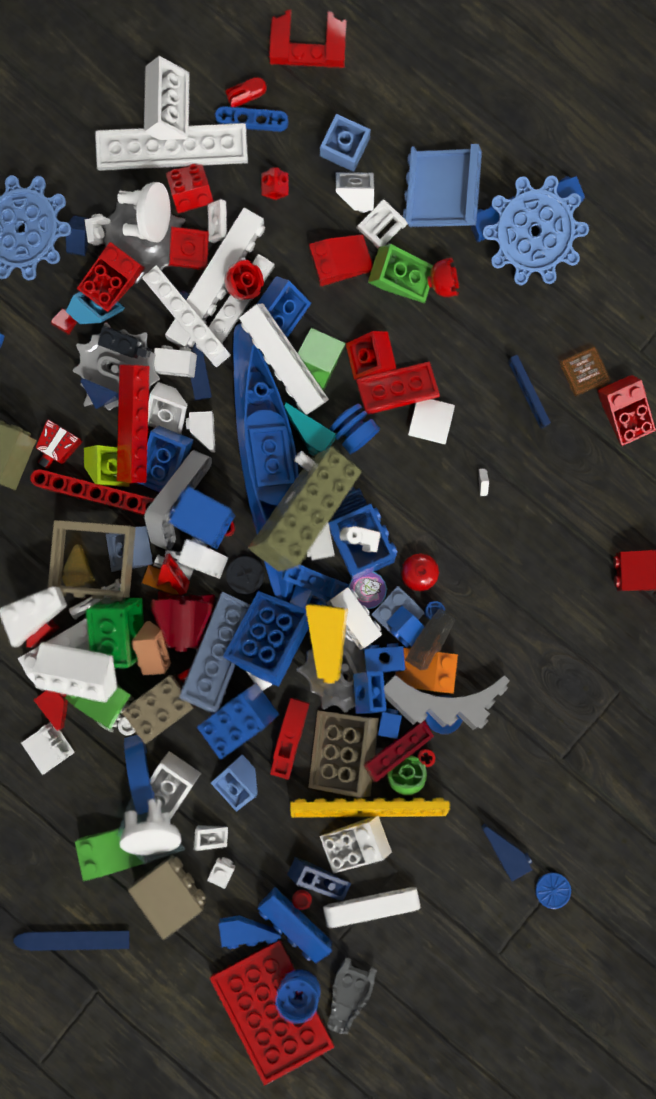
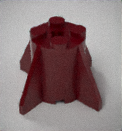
M158 591V600H152V610L162 632L166 648L175 647V651H187L189 647L191 649L199 648L203 629L215 603V594H189V596H183V594Z

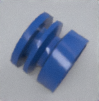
M356 404L344 411L329 428L333 433L340 430L335 436L336 439L346 436L342 446L350 455L364 446L380 430V427L373 419L365 423L362 421L367 415L366 411L357 415L362 409L360 404Z
M302 969L293 970L283 978L277 992L276 1006L280 1015L287 1021L294 1023L305 1022L316 1012L321 993L317 978L309 971ZM296 991H297V992L303 991V995H302L301 993H299V994L297 995V994H296Z

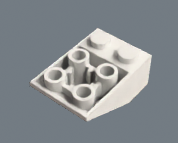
M379 816L355 822L320 836L333 873L382 861L392 853Z

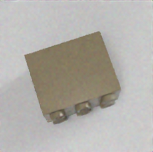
M176 674L167 677L122 711V714L144 744L154 739L196 707V705L179 698L183 684Z
M173 854L136 880L128 890L163 940L199 914L206 903V896L201 889L197 890L193 884L195 883L190 873H185L181 860L178 857H174Z

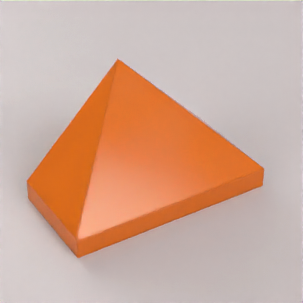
M148 565L142 581L143 584L171 594H178L172 588L170 581L157 586L161 569Z

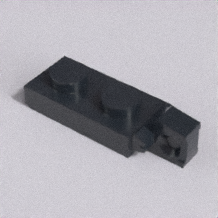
M102 326L98 342L99 346L131 358L138 359L139 356L144 358L150 357L152 349L142 346V341L139 338L107 326Z

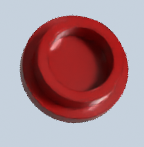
M298 890L294 893L292 903L295 908L305 910L311 905L312 898L308 891Z

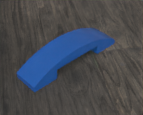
M302 565L284 570L281 578L331 599L349 587V584L330 578Z
M139 735L124 738V750L137 815L149 813L148 801L155 799V794L151 787L145 754L147 753L146 744H144Z

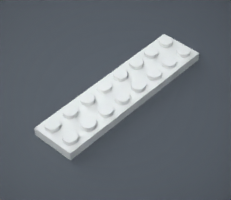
M246 124L188 126L187 139L159 140L145 133L144 128L96 131L98 170L190 166L191 164L248 163Z

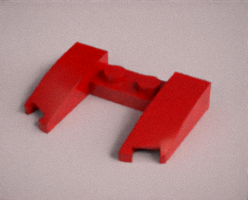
M291 10L285 11L286 15L279 18L272 17L270 64L344 67L346 20L340 21L333 17V13L328 12L326 45L290 43Z

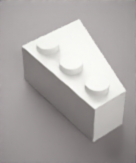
M194 538L192 541L186 540L178 562L220 579L228 557L207 548L208 545Z

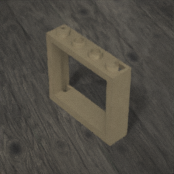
M54 520L48 589L59 587L63 596H66V593H73V597L85 598V594L92 595V599H104V596H111L113 601H123V598H129L136 527ZM66 530L125 534L120 591L61 586Z

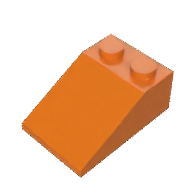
M403 648L405 671L395 672L399 679L414 689L454 694L457 654Z

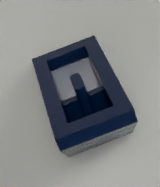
M73 216L69 221L71 234L66 236L67 253L86 256L88 240L85 219L90 218Z

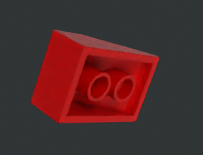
M363 234L330 238L309 244V252L320 287L372 271L373 265Z

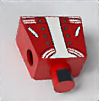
M47 420L36 446V449L44 453L38 463L47 469L53 460L63 464L83 441L50 420Z

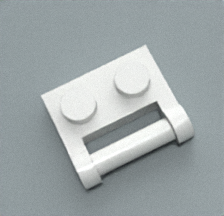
M383 199L358 225L357 229L379 249V247L385 246L408 223ZM394 219L396 223L379 239L376 235Z

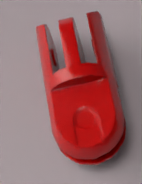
M256 77L225 90L231 107L235 108L265 94L266 83L262 78Z

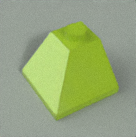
M96 445L84 448V468L95 484L129 487V483L117 481V447Z

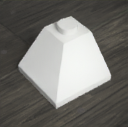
M336 172V192L354 210L360 212L373 211L374 175L373 173Z
M159 382L156 384L149 397V426L154 428L161 426L176 433H182L187 403L176 388Z

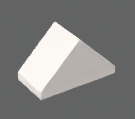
M198 825L195 830L194 850L227 847L228 827Z

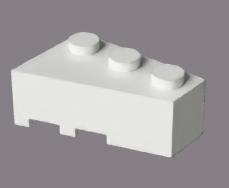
M52 587L0 608V616L12 647H19L27 638L36 633L40 627L67 606L59 587Z

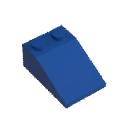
M161 426L154 428L150 432L147 443L146 483L138 484L161 492L189 455L193 439Z

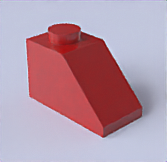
M46 690L34 701L54 728L59 731L65 726L68 700L65 698L67 694Z

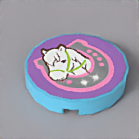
M375 572L354 581L351 580L349 584V589L354 590L358 595L357 600L361 606L364 605L367 609L377 607L386 597L387 588L385 581Z

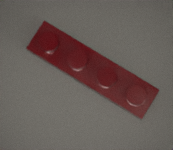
M424 720L421 723L418 722L363 766L373 782H377L431 740L434 735Z

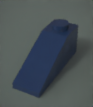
M485 824L481 825L511 881L532 871L530 867L532 861L527 852L523 854L518 847Z
M295 857L287 873V876L297 885L341 901L344 900L351 885L349 881Z

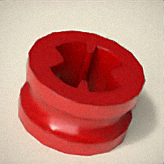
M423 749L418 753L417 758L426 767L434 764L435 755L431 750ZM424 753L432 756V759H429V763L421 760V756L424 757Z

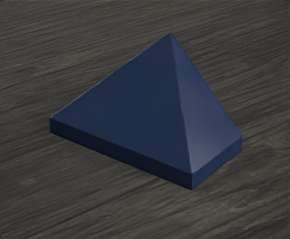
M84 378L81 379V383L96 409L119 400V393Z

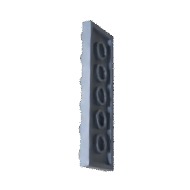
M224 592L220 594L179 695L180 699L214 714L217 712L235 666L234 663L225 659L223 655L247 613L250 604Z

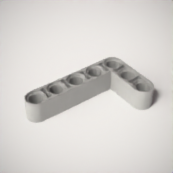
M195 450L191 451L148 507L145 513V523L152 544L165 550H170L173 547L176 535L174 526L169 523V514L174 507H178L180 503L178 498L181 492L187 490L188 487L194 490L211 466V457Z

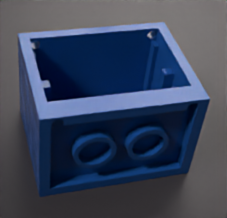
M188 487L187 490L181 492L178 498L180 501L178 507H174L168 517L170 518L169 523L205 544L218 549L235 518V514L231 509Z
M371 504L328 523L329 530L353 581L395 563V557L397 556V550L393 542L389 543L388 541L389 533L385 525L381 526L380 524L381 516L377 508L373 509ZM345 527H359L380 532L377 552L362 551L363 545L343 543L340 539L341 530Z
M255 683L197 728L218 757L222 759L265 728L279 713L258 684Z

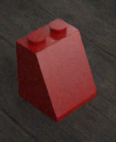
M656 550L616 553V556L613 558V565L617 571V576L614 577V585L617 587V591L656 590Z

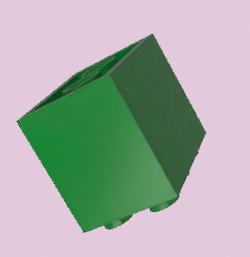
M104 598L88 607L86 614L90 651L111 655L114 667L129 668L137 662L138 657L133 649L132 642L144 625L142 598H123V601H113L111 598Z

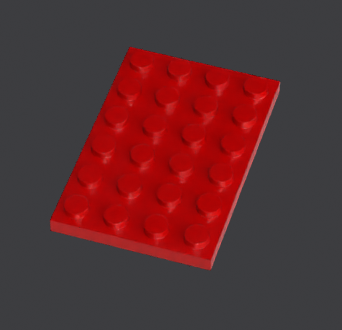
M280 939L210 976V980L264 1085L334 1048V1043L317 1010L305 1022L294 1023L282 1017L277 1009L276 996L281 981L286 974L296 970ZM296 991V994H297V995H298L299 993H301V994L303 995V991H300V992H297V991Z

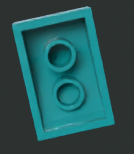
M288 403L284 405L287 417L311 456L331 447L335 441V433Z

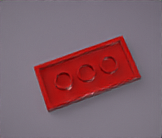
M430 361L356 379L364 411L367 412V415L438 398L440 395Z

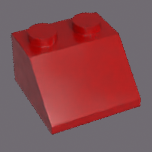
M372 331L346 343L354 380L388 372L396 368L388 332Z

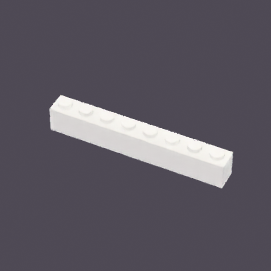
M243 208L186 300L205 324H207V317L209 315L212 316L215 312L217 301L219 299L222 300L226 293L224 283L226 271L236 262L246 260L245 256L253 250L255 246L254 241L257 236L261 237L265 230L264 219L246 208ZM175 318L165 334L167 340L179 347L192 348L195 344L194 340Z

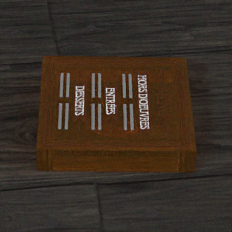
M595 346L560 362L575 397L611 381Z

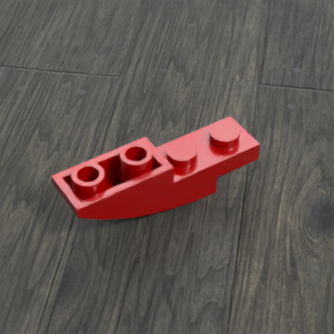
M294 698L290 699L275 749L271 775L289 780L310 703Z

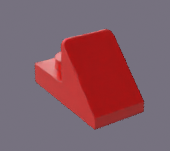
M168 553L163 561L157 586L170 581L172 588L179 595L187 592L190 581L171 554Z

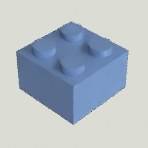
M336 114L320 146V156L354 172L370 139V129Z

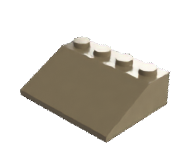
M318 710L309 788L360 798L370 796L372 779L363 765L375 756L379 718Z

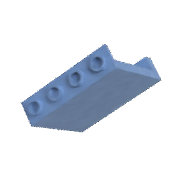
M471 144V149L416 151L415 147H411V154L408 155L410 170L406 175L408 190L405 191V201L407 202V207L403 212V217L410 227L476 225L482 157L479 144Z

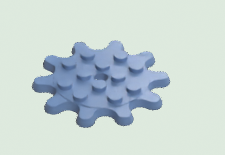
M12 175L7 177L5 181L6 191L0 196V279L8 278L12 270L18 267L21 269L22 275L26 280H33L37 276L36 266L39 261L44 259L50 264H56L60 261V255L54 248L55 241L59 237L71 234V226L67 222H60L57 219L58 212L66 205V200L61 194H56L51 198L45 197L46 182L41 176L35 177L29 187L22 188L18 178ZM25 224V232L19 233V226Z
M548 176L540 189H533L526 177H519L515 182L517 193L513 199L508 200L503 196H495L492 200V207L499 213V221L494 225L484 227L482 232L485 239L496 240L499 244V251L492 257L491 263L495 268H501L508 263L513 264L516 269L514 280L518 285L525 284L532 272H539L545 283L552 284L556 280L555 267L559 262H566L569 265H576L579 262V254L574 251L572 242L575 238L586 236L589 232L587 223L577 222L573 218V211L580 205L581 197L576 193H572L566 198L559 197L557 194L558 179L555 176ZM534 225L540 229L537 236H532L531 227Z

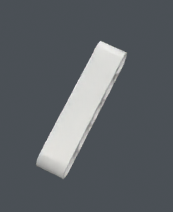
M410 887L328 904L323 907L327 927L334 928L416 911L421 906L417 888Z

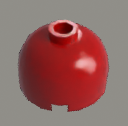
M446 258L435 263L431 268V276L427 277L429 287H433L435 293L442 297L459 295V292L455 291V289L459 288L456 267H451L450 264L454 262L452 258Z
M249 260L236 262L228 268L225 274L224 283L228 293L239 300L255 298L260 294L259 291L264 284L260 268L250 263L251 261Z
M413 554L402 564V580L411 590H428L438 580V564L427 554Z

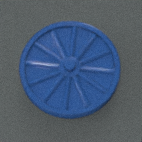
M547 873L536 884V896L540 903L547 908H561L570 899L571 886L568 880L561 874Z

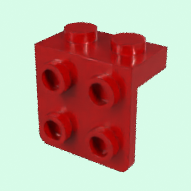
M191 164L188 167L174 169L166 174L178 213L213 203L203 165Z

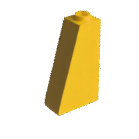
M307 604L306 612L317 676L323 679L325 683H335L341 676L348 608Z

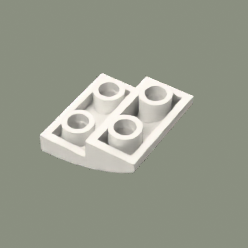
M432 399L417 402L408 435L445 444L455 405Z

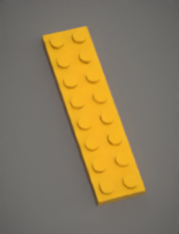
M402 798L393 799V802H385V799H374L373 802H366L365 799H354V802H346V799H335L334 802H326L325 799H315L314 802L296 799L295 802H291V817L446 816L450 806L449 801H444L443 798H434L432 801L415 798L413 801L405 802V799Z

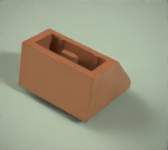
M146 621L132 642L133 649L138 657V666L141 668L143 675L165 674L171 661L162 632L155 624Z

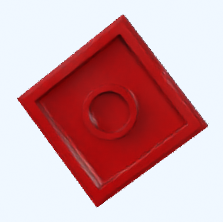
M171 226L169 266L205 270L207 268L209 231Z

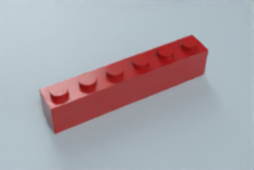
M119 366L117 481L146 483L150 366Z

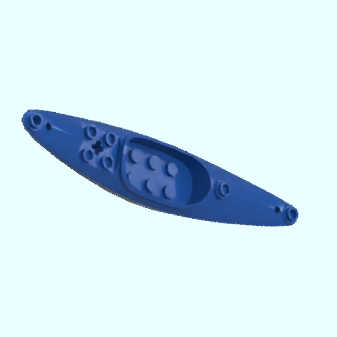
M240 323L234 329L233 341L236 422L243 476L253 522L258 534L298 477V463L294 461L296 450L289 420L267 362L264 360L262 351L253 344L252 336L242 328ZM264 561L275 597L286 602L289 601L293 594L294 584L281 579L284 570L278 572Z

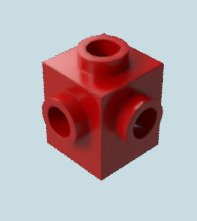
M276 167L262 173V196L274 200L288 196V173Z

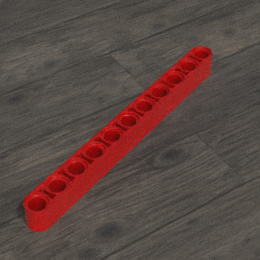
M38 469L31 474V482L41 489L145 515L148 506L155 500ZM45 475V481L39 484L38 477ZM63 479V487L57 489V481ZM81 484L82 491L78 494L75 493V486ZM100 489L101 495L98 498H93V491ZM114 494H119L120 496L117 503L111 502V497ZM138 499V505L135 508H131L129 506L130 500ZM233 522L231 523L230 531L225 534L227 537L235 532V524Z

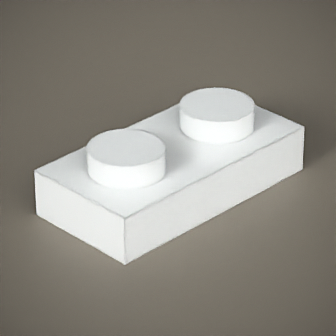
M221 199L208 204L209 241L214 243L225 239L227 236L226 201Z

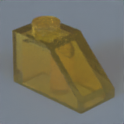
M74 545L63 569L64 576L62 578L65 586L81 587L95 580L82 545Z

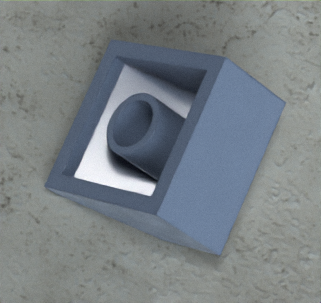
M147 526L136 527L132 569L153 564ZM106 534L111 571H121L125 534Z
M397 586L371 616L390 632L391 627L386 622L401 606L411 612L418 620L424 614V611Z

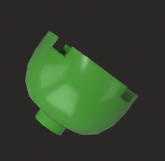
M411 755L387 773L392 789L405 796L418 793L424 787L427 778L424 763L422 764L417 757Z

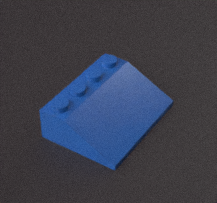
M258 591L223 657L261 680L279 687L309 629L306 609Z

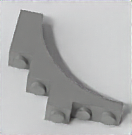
M395 675L385 685L384 691L385 698L413 725L417 721L421 723L428 716L426 714L428 712L442 727H445L447 724L451 726L458 719L456 716L458 715L474 730L477 727L481 729L488 722L486 718L490 713L487 710L496 702L494 697L497 694L501 696L508 689L506 685L510 680L504 675L492 686L479 693L466 697L445 698L422 693L410 687Z

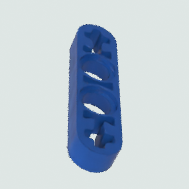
M220 107L215 114L219 125L243 124L237 118L239 115L245 114L248 117V120L243 122L246 124V129L284 131L288 127V117L281 111ZM223 114L227 115L225 120H222L221 118ZM264 116L267 120L265 123L259 124L256 122V118ZM269 117H272V124H269ZM279 118H282L283 121L281 125L277 123Z

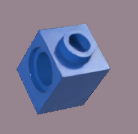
M387 708L386 711L381 712L378 735L398 738L402 717L400 714H397L398 710Z

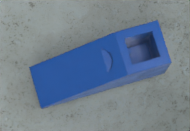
M242 916L220 918L219 921L222 947L227 946V949L237 948L240 944L254 946L260 941L274 943L278 941L277 939H281V934L275 928Z

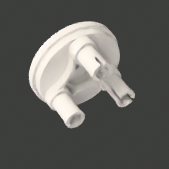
M152 182L145 185L141 191L127 192L120 190L118 202L135 205L133 207L136 210L137 225L125 223L123 225V234L125 236H137L150 242H160L165 237L170 222V199L165 186L159 182Z
M155 799L148 801L149 817L147 822L137 824V812H125V829L120 837V847L124 851L137 855H156L169 852L180 845L181 835L178 829L170 824L171 815L169 813H161V801L159 799L156 800V803Z

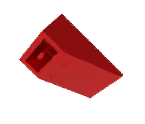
M109 242L77 289L109 312L136 282L145 267L118 246Z
M630 375L598 390L603 409L621 446L656 431L641 379Z

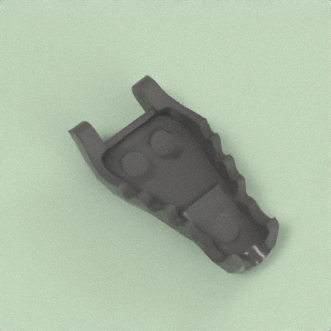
M347 957L340 966L334 980L331 1014L328 1019V1027L339 1034H348L353 1020L361 1012L362 1007L366 1005L371 996L377 968L370 967L369 972L350 966L351 959Z

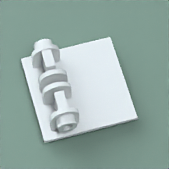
M51 722L21 743L42 775L75 753L60 730L57 731Z

